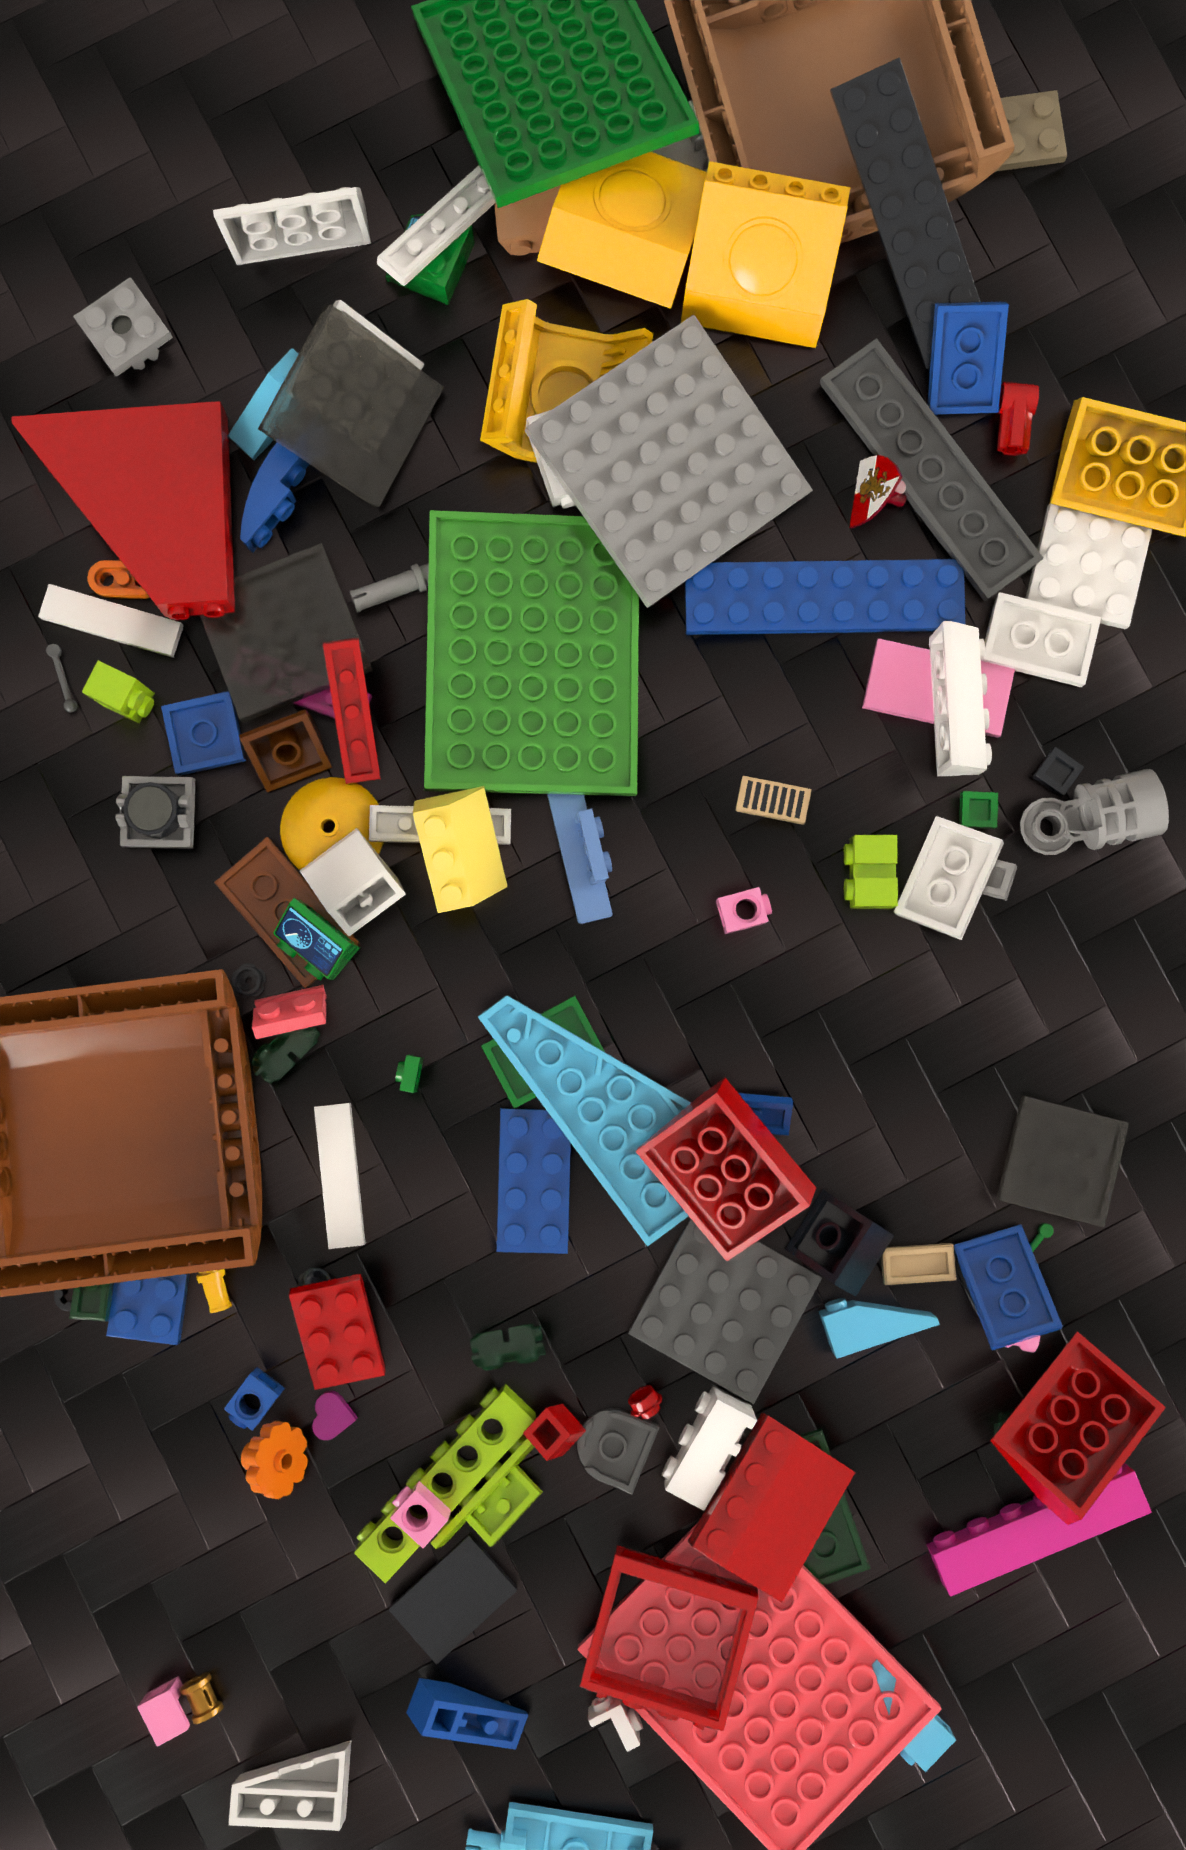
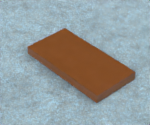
M266 837L214 882L304 988H308L317 980L316 977L304 968L308 962L298 954L294 958L286 954L277 946L280 939L273 934L293 898L307 903L355 944L358 945L360 943L353 934L348 936L327 912L305 878L269 837Z

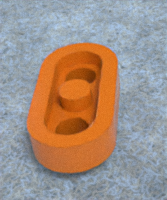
M102 560L95 563L88 572L89 586L101 597L124 599L150 598L142 587L138 586V582L121 561ZM113 576V583L109 586H104L105 578Z

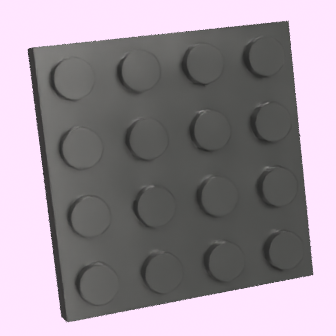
M690 1218L628 1330V1334L754 1404L822 1277L759 1241L729 1261H726Z

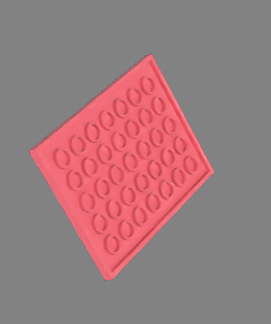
M696 1525L662 1558L753 1586L706 1557L689 1544L688 1539ZM803 1565L782 1603L758 1589L759 1599L724 1731L707 1727L701 1730L695 1727L693 1722L682 1718L675 1721L661 1717L656 1710L646 1707L635 1709L768 1850H806L942 1710L940 1704ZM642 1579L611 1611L596 1667L716 1703L740 1608ZM594 1629L583 1639L577 1648L586 1659ZM876 1660L896 1678L894 1692H881L872 1667ZM885 1697H892L890 1714H888L883 1699Z

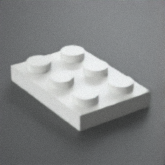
M999 592L995 597L985 638V657L981 661L1013 668L1018 672L1083 687L1086 684L1101 617Z
M936 816L894 913L962 940L1003 847V840Z

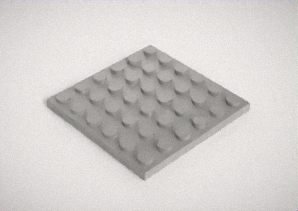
M692 315L528 425L524 430L647 608L813 491L695 315Z

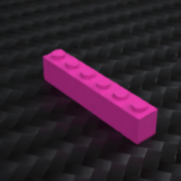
M1124 1463L1083 1519L1070 1525L1062 1521L1034 1495V1500L1022 1505L1019 1503L1007 1505L1000 1510V1514L991 1518L979 1517L967 1523V1528L955 1533L953 1531H945L936 1535L933 1538L934 1541L926 1545L941 1582L949 1596L951 1597L1152 1513L1135 1471Z

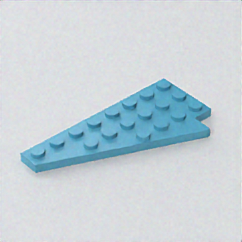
M508 995L478 1015L485 1028L647 1247L688 1217V1214L635 1151L691 1104V1102Z

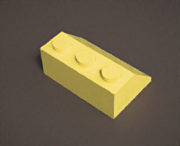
M484 786L414 801L413 816L438 913L474 906L507 888L505 872Z

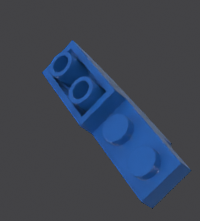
M314 419L292 446L280 437L258 470L245 503L240 540L252 553L258 547L262 548L272 537L273 528L279 521H285L292 514L296 499L289 488L297 486L306 474L305 469L314 459H320L328 448L330 439L325 428Z

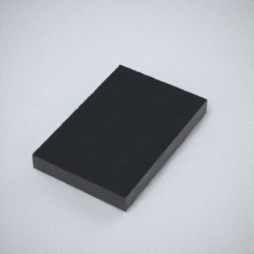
M469 1533L394 1601L388 1610L437 1665L517 1591L518 1586L475 1537Z

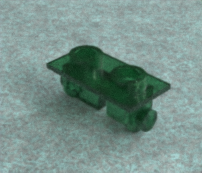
M313 1026L279 1034L270 1044H263L255 1052L251 1062L255 1075L258 1076L260 1074L269 1084L274 1080L278 1082L295 1065V1062L287 1054L292 1051L301 1059L318 1042L317 1037L321 1033Z
M533 1323L508 1328L509 1342H504L502 1330L477 1334V1338L470 1339L472 1353L479 1352V1355L471 1356L473 1363L476 1367H482V1370L488 1371L502 1368L504 1362L517 1360L519 1364H527L537 1361L539 1359L538 1356L546 1354L543 1343H537V1341L543 1340L541 1325L534 1327Z

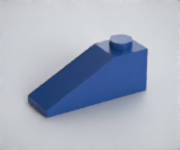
M419 1678L406 1712L421 1736L515 1750L528 1718V1714L524 1710L452 1683Z

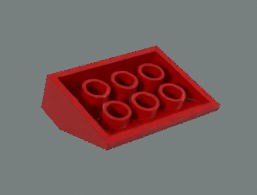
M726 1077L696 1098L635 1151L726 1261H729L808 1208L816 1191L815 1185Z
M1077 1331L990 1441L1035 1496L1062 1521L1070 1525L1083 1519L1166 1407Z
M761 1413L689 1537L688 1542L694 1549L782 1603L855 1472L775 1419Z

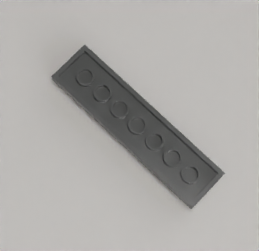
M877 338L821 378L819 384L874 456L888 457L897 464L902 474L901 480L906 485L904 494L907 496V500L950 557L958 562L964 570L965 577L984 602L1043 560L1044 557Z

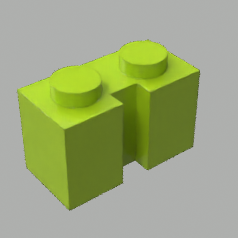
M99 660L82 690V693L94 699L100 705L139 724L143 717L145 718L150 714L154 705L153 696L155 693L136 678Z
M854 835L850 838V844L844 845V864L850 865V879H845L844 899L850 900V909H892L898 906V878H896V864L898 863L897 835Z

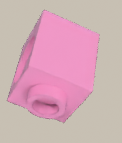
M759 887L720 897L716 900L725 934L766 924L769 922L767 915L772 914L768 895H761ZM740 901L750 902L755 909L753 918L749 920L740 918L736 913L737 903Z
M418 1481L412 1489L405 1486L393 1500L392 1504L395 1506V1509L390 1519L418 1545L424 1548L446 1524L451 1510ZM421 1505L427 1510L428 1516L423 1519H417L411 1515L409 1507Z

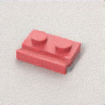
M319 985L254 1000L256 1008L253 1010L252 1030L255 1038L260 1039L326 1024L327 1004L325 999H327L324 986Z

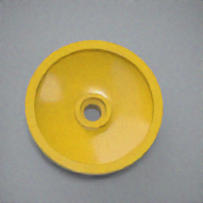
M328 777L306 784L291 797L281 818L280 835L286 855L301 870L356 828L369 842L370 805H379L377 800L358 783L346 784L344 778ZM334 821V830L330 833L324 832V823ZM369 842L375 851L380 854L384 842Z

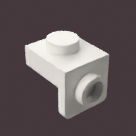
M611 1696L595 1698L591 1706L588 1707V1721L591 1727L611 1718L627 1752L640 1746L639 1730L643 1729V1725L635 1709H629L628 1706L622 1703L621 1699Z

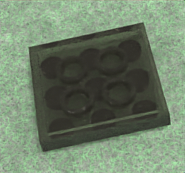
M1021 1096L996 1199L1104 1227L1129 1123Z

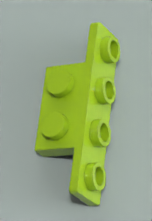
M522 1435L508 1450L512 1454L503 1465L497 1462L484 1476L487 1480L485 1485L479 1491L475 1488L472 1489L459 1503L462 1510L454 1518L451 1515L449 1516L446 1524L438 1531V1536L431 1542L435 1549L444 1546L466 1521L490 1547L494 1546L542 1494L543 1491L518 1466L535 1448L525 1435Z

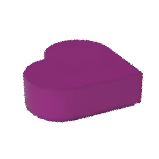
M333 1390L326 1391L319 1396L315 1403L317 1417L313 1421V1432L321 1440H331L354 1423L358 1417L338 1392Z

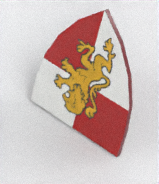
M876 455L860 461L849 528L853 529L870 521L883 509L886 503L898 507L904 506L907 496L904 494L906 485L901 480L902 474L897 464L890 458Z

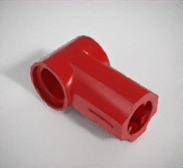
M1002 382L997 451L1002 452L1004 455L1016 456L1026 454L1029 451L1032 417L1035 415L1039 399L1038 385Z

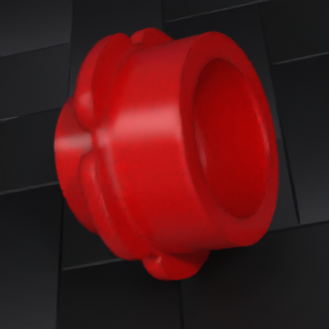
M650 1385L637 1389L628 1399V1403L633 1409L631 1415L633 1417L641 1416L643 1419L653 1417L660 1410L659 1404L662 1402V1395L655 1392Z

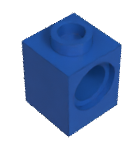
M256 1367L231 1398L224 1410L230 1414L229 1419L235 1425L243 1429L248 1427L253 1431L279 1398L285 1387ZM246 1394H254L259 1398L261 1403L259 1409H252L247 1406L245 1402Z

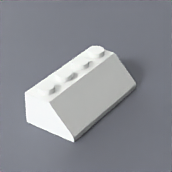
M943 621L929 638L937 777L979 775L987 770V765H990L992 759L991 746L985 742V730L989 728V711L987 708L983 709V695H986L987 677L985 673L981 674V660H984L985 642L984 639H979V628L952 621Z

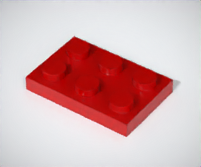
M361 1274L290 1288L289 1298L314 1390L385 1376L386 1368Z

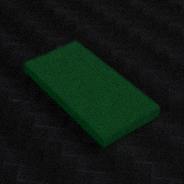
M821 1428L799 1435L831 1456ZM844 1493L803 1564L823 1586L871 1569Z

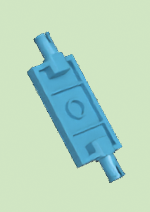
M509 1802L505 1831L502 1830L501 1834L469 1828L466 1850H651L653 1824Z

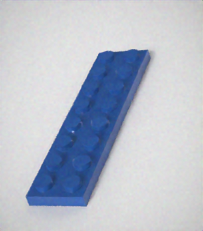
M955 559L710 563L685 581L686 635L935 631L943 621H952L965 625L964 570Z

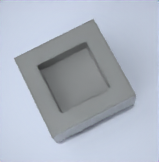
M996 860L982 894L1007 901L1017 870L1016 864Z

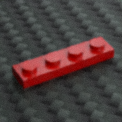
M359 638L323 642L345 782L349 784L381 779Z

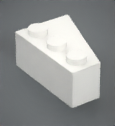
M715 1385L712 1386L709 1393L704 1391L701 1394L695 1407L698 1415L693 1425L686 1424L678 1441V1444L682 1445L676 1458L673 1456L669 1457L662 1472V1476L665 1477L664 1485L666 1491L703 1511L726 1473L724 1470L731 1456L736 1457L742 1446L739 1444V1441L746 1427L752 1430L757 1422L751 1404Z
M351 1740L240 1774L232 1784L229 1825L340 1831L347 1812Z

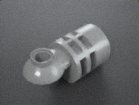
M1144 769L1117 775L1112 781L1104 778L1097 780L1094 785L1090 783L1078 784L1074 790L1073 800L1064 802L1056 798H1041L1032 802L1022 815L1020 821L1021 834L1025 843L1031 849L1043 855H1057L1066 851L1074 842L1081 840L1084 841L1089 849L1097 850L1101 849L1105 843L1118 845L1122 844L1125 839L1136 841L1164 834L1168 828L1169 809L1163 785L1157 774L1152 769ZM1042 819L1051 822L1053 826L1051 836H1047L1041 831L1040 823Z

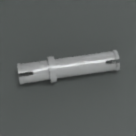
M429 563L418 566V564L410 566L411 570L356 590H350V596L353 604H355L357 613L363 609L419 590L420 593L426 591Z

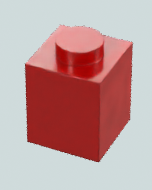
M564 1404L547 1407L523 1434L543 1458L548 1461L563 1456L586 1432V1429Z

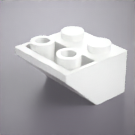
M357 828L300 870L327 912L348 936H351L406 895L397 876Z

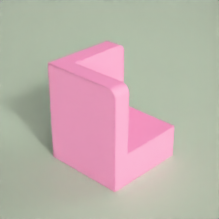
M179 1676L146 1693L137 1706L157 1747L184 1733L190 1727V1723L178 1701L181 1696L179 1689L183 1685Z

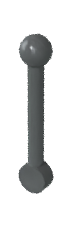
M50 644L46 649V653L53 658L65 698L64 709L70 713L75 712L78 704L71 697L61 664L60 656L62 650L57 644Z

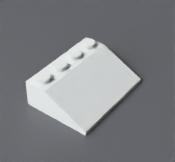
M343 187L334 191L307 193L303 196L284 199L274 198L266 202L238 204L234 207L213 210L214 218L237 265L371 244L365 202L361 188Z

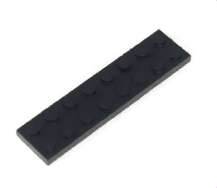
M899 57L830 89V93L925 369H929L935 304L980 302Z

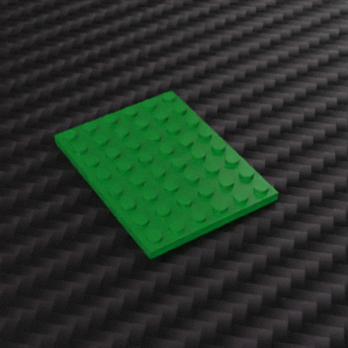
M426 0L411 6L415 22L498 208L699 134V122L636 0Z

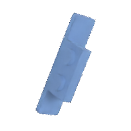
M547 794L578 923L584 924L610 918L613 913L605 882L609 878L608 872H612V863L608 851H602L599 838L604 837V831L600 817L594 818L593 810H587L584 795Z

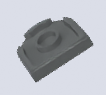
M619 1408L599 1410L587 1418L582 1425L586 1432L577 1440L579 1459L587 1473L593 1478L633 1494L659 1430V1424L642 1417H633L631 1412Z

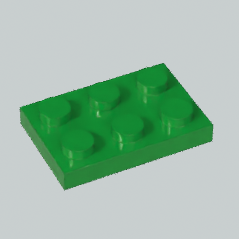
M576 996L541 1014L604 1051ZM494 1039L481 1046L514 1109L536 1097Z

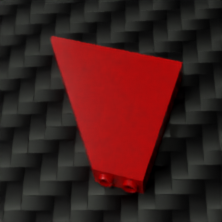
M220 401L12 416V424L165 617L172 620H185L190 615H204L217 618L224 616L225 613L235 612L228 416Z

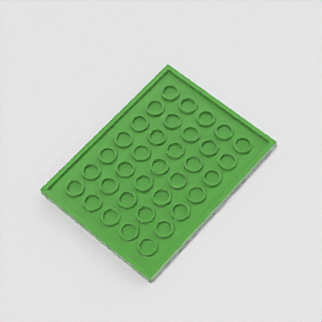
M430 510L424 791L458 792L484 786L485 792L637 795L639 596L584 516Z

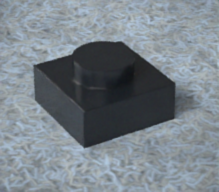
M1054 747L1032 778L1059 797H1062L1081 773L1084 766L1057 747Z

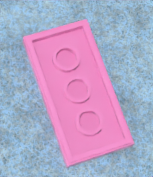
M878 639L875 645L862 708L934 724L930 650ZM981 661V674L985 673L987 677L986 695H983V709L987 708L989 711V728L985 730V735L999 738L1003 729L1015 669Z

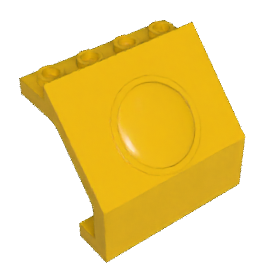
M648 152L562 184L551 210L537 261L671 309L695 238L707 172L662 155Z
M709 161L687 277L681 323L695 315L702 327L816 348L848 209L850 187Z
M529 299L503 304L480 441L515 459L537 463L529 437L524 431L526 429L527 417L554 409L651 344L653 340L652 332L642 328L618 334H602L545 322L535 316L537 304Z

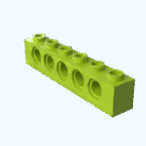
M506 1384L499 1391L492 1388L479 1403L483 1407L482 1410L474 1418L469 1414L455 1429L458 1436L450 1444L443 1441L430 1456L434 1462L425 1471L420 1467L406 1482L410 1489L420 1481L452 1512L523 1435V1432L534 1422L536 1412ZM488 1419H496L502 1424L503 1429L497 1434H491L484 1429L483 1423ZM463 1446H472L477 1451L478 1457L474 1460H465L460 1456L459 1449ZM441 1472L447 1473L451 1476L453 1484L448 1487L439 1486L434 1476ZM396 1494L381 1509L384 1516L376 1524L372 1521L367 1523L356 1536L360 1542L354 1551V1554L385 1584L420 1547L390 1519L395 1509L392 1502L396 1498ZM409 1507L411 1515L417 1519H423L428 1516L427 1512L419 1514ZM392 1526L397 1527L401 1530L403 1538L392 1540L386 1535L385 1529Z

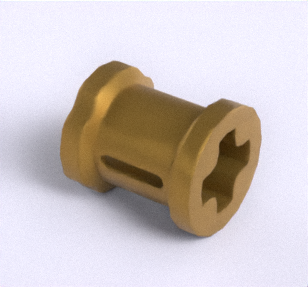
M210 1672L192 1678L179 1689L181 1695H186L194 1715L191 1718L193 1724H199L214 1717L224 1708L222 1701H217L211 1687L210 1680L212 1677Z

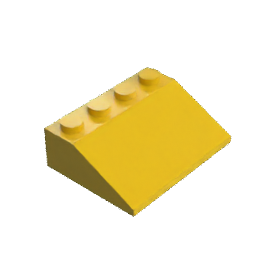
M1084 397L1074 400L1063 437L1050 504L1186 537V422Z

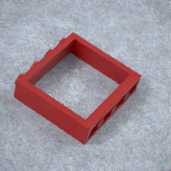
M617 1545L580 1687L597 1693L596 1697L598 1698L611 1696L621 1699L624 1705L633 1709L646 1707L656 1710L661 1717L675 1721L682 1718L693 1722V1725L701 1730L707 1727L724 1731L759 1599L758 1588ZM621 1573L740 1608L716 1703L596 1667Z

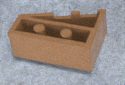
M560 186L498 208L496 203L494 204L498 242L510 255L522 256L540 252L551 210Z

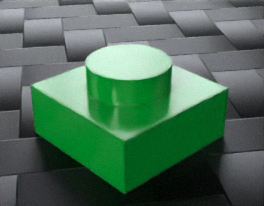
M962 791L960 793L959 824L975 829L997 828L998 793Z
M406 1055L405 1061H399L395 1081L401 1082L400 1091L411 1093L418 1091L424 1057Z

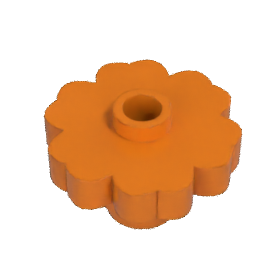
M273 1421L262 1426L260 1437L251 1438L250 1442L245 1445L241 1453V1463L247 1470L245 1478L253 1492L264 1494L267 1498L280 1499L292 1493L294 1482L302 1481L308 1459L303 1454L307 1447V1440L300 1428L290 1427L288 1422Z

